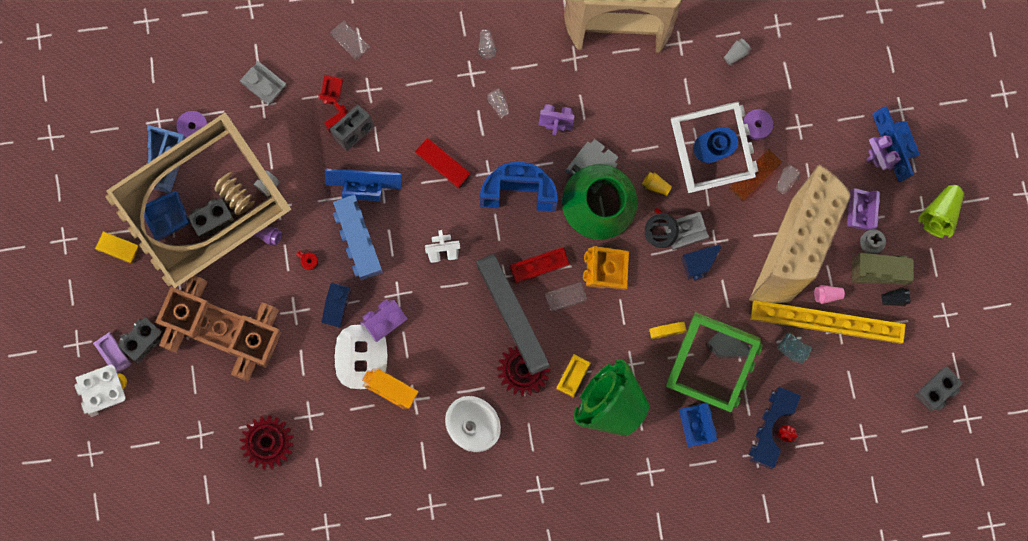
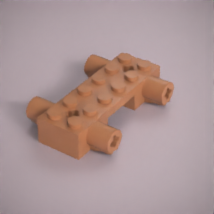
M195 275L187 280L183 291L170 287L155 321L159 326L166 328L159 344L160 347L177 353L183 337L186 336L234 355L238 358L231 375L249 382L255 365L267 368L281 335L279 329L272 327L279 311L277 308L261 303L255 319L212 305L208 301L201 299L207 281ZM186 310L187 313L185 316H181L179 314L180 312H184ZM256 338H258V344H255L253 346L251 340H256Z

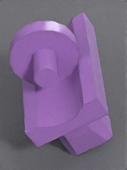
M546 104L544 109L541 110L539 125L546 126L547 129H553L552 135H556L557 130H572L575 115H572L571 108L564 107L562 108V113L554 112L555 107L553 105Z
M890 136L869 139L872 149L868 150L870 157L866 159L867 163L873 162L875 167L881 166L882 170L888 169L890 171L894 169V165L900 161V157L896 151L888 154L886 150L887 147L893 145Z

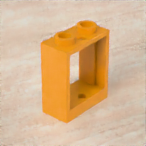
M378 368L367 371L362 379L364 381L363 387L402 409H409L418 394L417 390Z

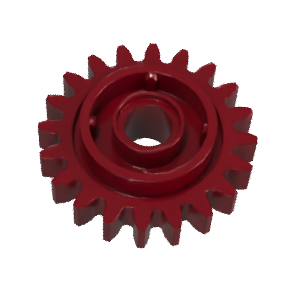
M515 346L516 350L508 347L510 354L503 352L502 355L505 360H498L503 365L497 367L498 371H502L498 378H504L501 385L508 384L507 392L513 388V395L520 391L521 397L524 396L525 391L528 392L529 396H532V390L539 393L538 386L545 387L542 380H549V377L545 374L550 373L551 370L547 368L534 375H531L530 372L525 375L520 374L518 368L521 365L526 366L517 346Z
M271 415L268 416L267 421H265L263 416H260L259 423L253 419L254 426L247 424L246 426L249 431H242L246 438L239 440L245 443V445L240 447L241 450H246L242 456L244 458L250 456L248 463L251 464L255 461V468L262 464L263 470H266L267 465L273 470L274 463L281 467L280 460L288 461L285 455L292 454L288 450L289 447L295 446L289 442V440L294 438L293 435H288L291 428L284 429L286 422L284 421L279 424L280 419L278 417L272 422ZM265 438L272 439V445L268 448H264L262 445Z

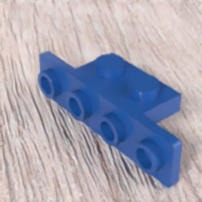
M882 107L872 115L880 136H890L893 145L886 148L888 154L896 151L900 157V161L894 165V172L898 181L902 182L914 175L908 159L916 158L920 154L907 121L894 123L888 107Z
M325 169V184L343 186L342 199L355 194L357 200L381 201L382 188L401 189V173Z

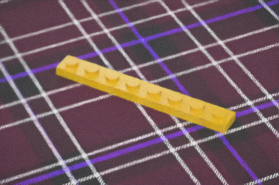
M757 300L752 301L750 320L898 344L904 342L906 325Z

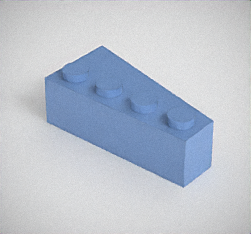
M355 194L334 201L333 204L336 212L333 215L336 224L341 223L342 230H339L342 240H347L349 247L345 249L349 259L353 258L355 265L352 266L355 277L359 276L362 281L381 274L382 269Z

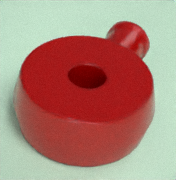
M300 250L296 253V256L301 258L300 263L304 269L313 270L317 267L318 257L314 253L308 252L304 254Z

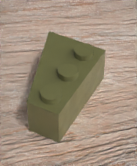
M859 253L852 260V282L909 285L913 282V259L907 258L905 255L894 257Z

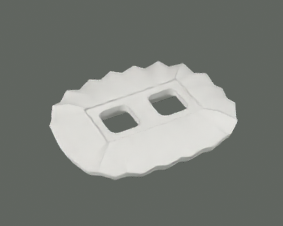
M361 324L351 325L341 331L337 337L334 357L336 376L343 385L352 389H367L363 387L364 381H362L367 371L378 368L386 373L388 356L385 336L378 342H375L367 329ZM357 341L367 342V352H355V343ZM355 361H367V371L356 372Z

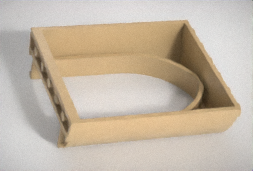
M566 0L564 10L565 25L575 47L579 50H582L585 32L656 35V53H660L671 36L683 0ZM621 9H634V10H639V11L647 12V13H649V14L606 13V12L614 11V10H621Z
M226 112L106 191L108 195L105 196L111 206L116 204L119 209L117 211L118 216L123 222L127 220L130 224L128 230L134 238L139 237L141 240L139 245L144 253L151 254L153 257L150 260L157 271L159 269L162 270L165 274L162 277L168 287L172 285L174 289L291 210ZM229 133L271 197L212 237L196 244L183 246L169 245L148 236L144 225L145 207L150 193L157 183L169 172Z
M818 165L792 198L750 296V301L757 300L776 304L789 303L816 278L850 197L849 192L839 179L825 168Z

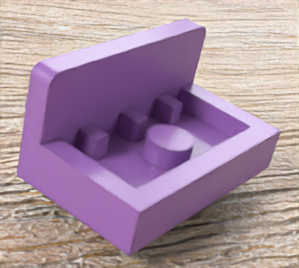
M850 189L847 226L865 231L877 228L880 192Z
M384 300L378 305L379 309L375 312L370 311L362 317L364 320L360 324L367 329L375 342H378L407 320V317L395 300Z

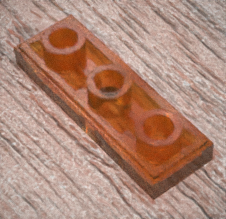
M770 149L756 161L759 171L756 173H758L759 177L734 182L729 187L741 201L747 198L782 163Z

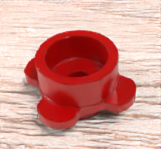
M787 425L781 426L779 433L776 434L784 442H794L798 436L796 429Z

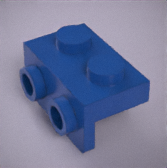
M708 403L679 409L688 448L717 441V431L713 425L712 411Z

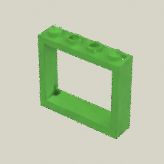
M695 312L667 379L666 387L732 412L733 407L737 408L741 397H738L740 391H744L746 388L748 372L752 373L754 369V357L759 355L762 350L761 338ZM700 324L752 344L729 402L676 382Z

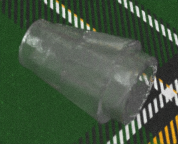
M482 30L479 36L478 53L483 59H491L495 57L497 49L491 31Z
M500 88L486 95L488 103L500 118L510 113L504 92H501Z
M788 165L783 169L775 189L785 194L799 180L801 173Z

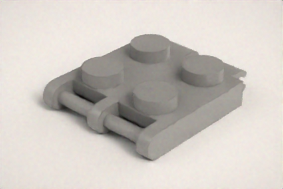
M594 139L592 143L587 142L565 172L574 175L580 169L594 164L616 167L618 164L615 161L618 159V156L609 149L604 154L602 150L605 146ZM603 183L593 184L589 188L595 194Z

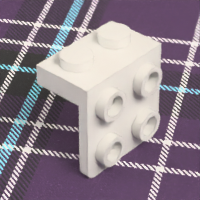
M108 365L75 377L77 384H75L78 395H82L84 401L81 403L84 413H88L91 417L99 415L98 411L124 402L126 399L113 365Z

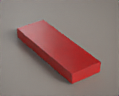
M428 138L415 151V154L458 189L471 175L470 172Z
M564 247L511 264L509 267L515 284L570 266Z

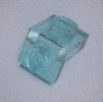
M786 333L777 349L791 361L803 363L808 359L812 347L803 344L793 334Z

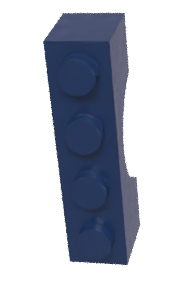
M778 387L775 391L772 390L768 399L771 402L769 409L765 408L762 415L763 425L758 427L755 437L758 439L756 444H752L748 455L751 456L749 461L769 469L775 468L781 449L773 440V425L779 417L795 413L801 395Z

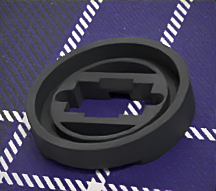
M656 214L645 225V237L655 247L667 248L674 244L678 238V223L668 214ZM662 219H663V220H666L668 223H656V222H657L658 220H662ZM655 226H668L671 232L668 233V236L654 235L652 229H655ZM655 238H663L666 240L663 242H658L657 240H655Z

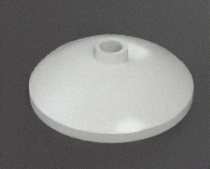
M464 396L455 400L446 412L445 423L447 431L453 441L463 449L472 452L486 451L499 439L501 432L499 417L493 407L486 401L474 396Z

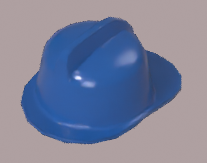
M727 127L713 129L696 139L693 147L694 154L697 159L705 163L718 161L735 152L738 146V137L733 130Z

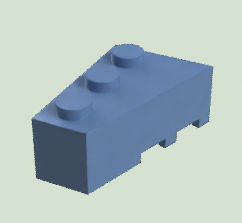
M147 125L148 163L186 137L180 133ZM179 166L165 175L154 187V190L171 193Z

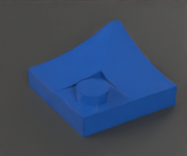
M178 191L163 195L146 204L144 218L154 239L157 241L166 238L191 223Z

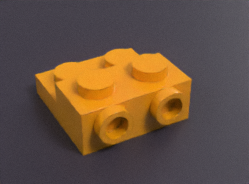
M597 246L588 248L584 255V261L587 262V270L583 273V280L586 281V286L627 289L629 251Z

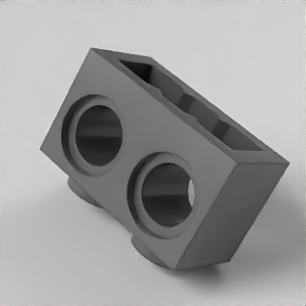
M357 105L337 122L330 131L334 140L348 151L375 126L371 116Z
M215 198L209 201L207 206L202 209L196 208L191 212V215L187 216L201 240L234 222L222 198ZM217 209H223L224 212L221 216H214ZM199 219H207L203 226L197 225Z
M146 317L139 319L133 325L134 329L129 334L126 333L119 340L120 344L118 345L138 364L164 335ZM150 327L151 334L143 336V330ZM132 342H137V349L130 351L129 345Z
M946 366L938 371L914 395L930 411L935 409L939 411L947 404L945 400L949 396L954 397L960 391L958 387L963 383ZM944 379H947L950 382L949 389L944 387ZM930 392H933V393L936 394V396H937L936 402H934V401H932V400L930 399V397H929Z

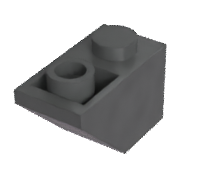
M718 332L706 344L719 359H746L750 347L744 341L740 342L738 339Z

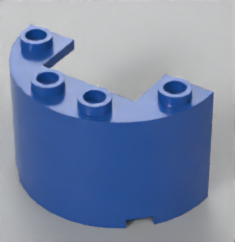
M510 162L501 165L486 178L481 188L480 208L499 209L500 190L537 192V211L556 212L558 197L552 179L541 168L531 163Z

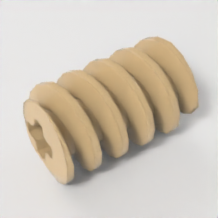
M229 172L217 181L215 191L220 192V197L225 198V203L230 204L229 207L231 209H235L234 213L236 215H240L250 209L255 201H249L252 197L251 194L244 196L247 190L243 189L240 191L239 189L242 184L235 185L237 178L230 180L232 172Z

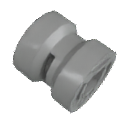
M266 170V173L277 187L280 181ZM257 180L253 184L265 196L268 197L270 195L261 180Z

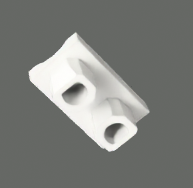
M438 230L439 236L432 237V243H440L425 245V251L428 253L431 263L440 261V251H447L448 260L458 259L459 240L444 242L451 240L450 234L443 235L442 230Z

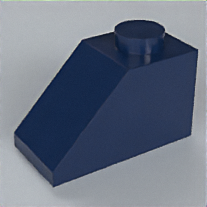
M720 244L682 256L681 259L688 280L694 279V281L705 278L704 275L710 270L721 249Z
M335 283L330 284L322 323L338 328L341 327L351 294L349 287Z

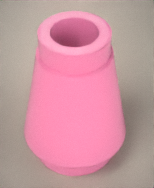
M820 285L814 291L816 302L821 304L844 299L845 295L843 288Z

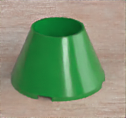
M594 164L580 169L569 179L562 194V209L568 224L579 234L593 240H606L618 236L630 226L637 211V194L632 182L622 171L609 165ZM603 183L615 191L618 198V207L613 216L601 217L590 210L586 195L591 185Z
M619 359L615 361L616 364H607L582 392L580 396L582 402L579 408L575 407L574 421L579 426L620 436H628L646 418L650 407L649 402L628 363Z

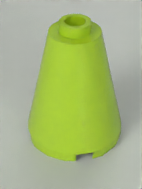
M958 185L947 186L919 216V223L922 222L925 225L923 229L940 238H943L944 235H949V238L955 233L964 198L962 188Z

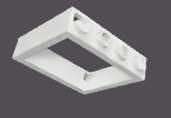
M738 101L671 118L688 193L755 178V172H759L756 161H752L751 154L754 153L752 142L748 143L746 135H750L748 124H743L742 117L745 116L743 105L739 106ZM734 109L748 171L695 184L680 122Z

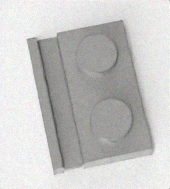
M259 61L240 80L241 84L269 106L284 87L287 86L284 81Z
M700 212L676 219L679 226V234L677 240L671 246L672 250H676L709 239ZM664 226L668 236V233L671 232V229H668V226Z

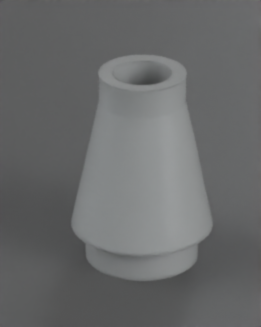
M741 38L739 41L736 40L723 58L731 66L748 55L751 47Z

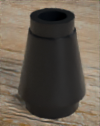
M900 288L881 294L882 304L890 306H906V304H910L909 289Z

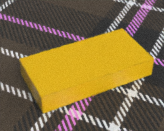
M103 231L95 249L132 264L139 246Z
M573 354L556 389L574 397L591 363Z

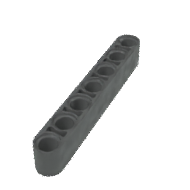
M491 254L477 260V267L530 374L534 375L549 368L548 360L495 255Z

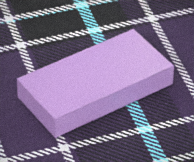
M110 332L93 343L106 363L113 365L117 373L132 365Z

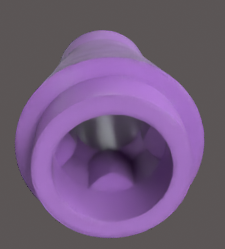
M266 226L256 233L255 236L271 246L279 243L282 232L277 227Z

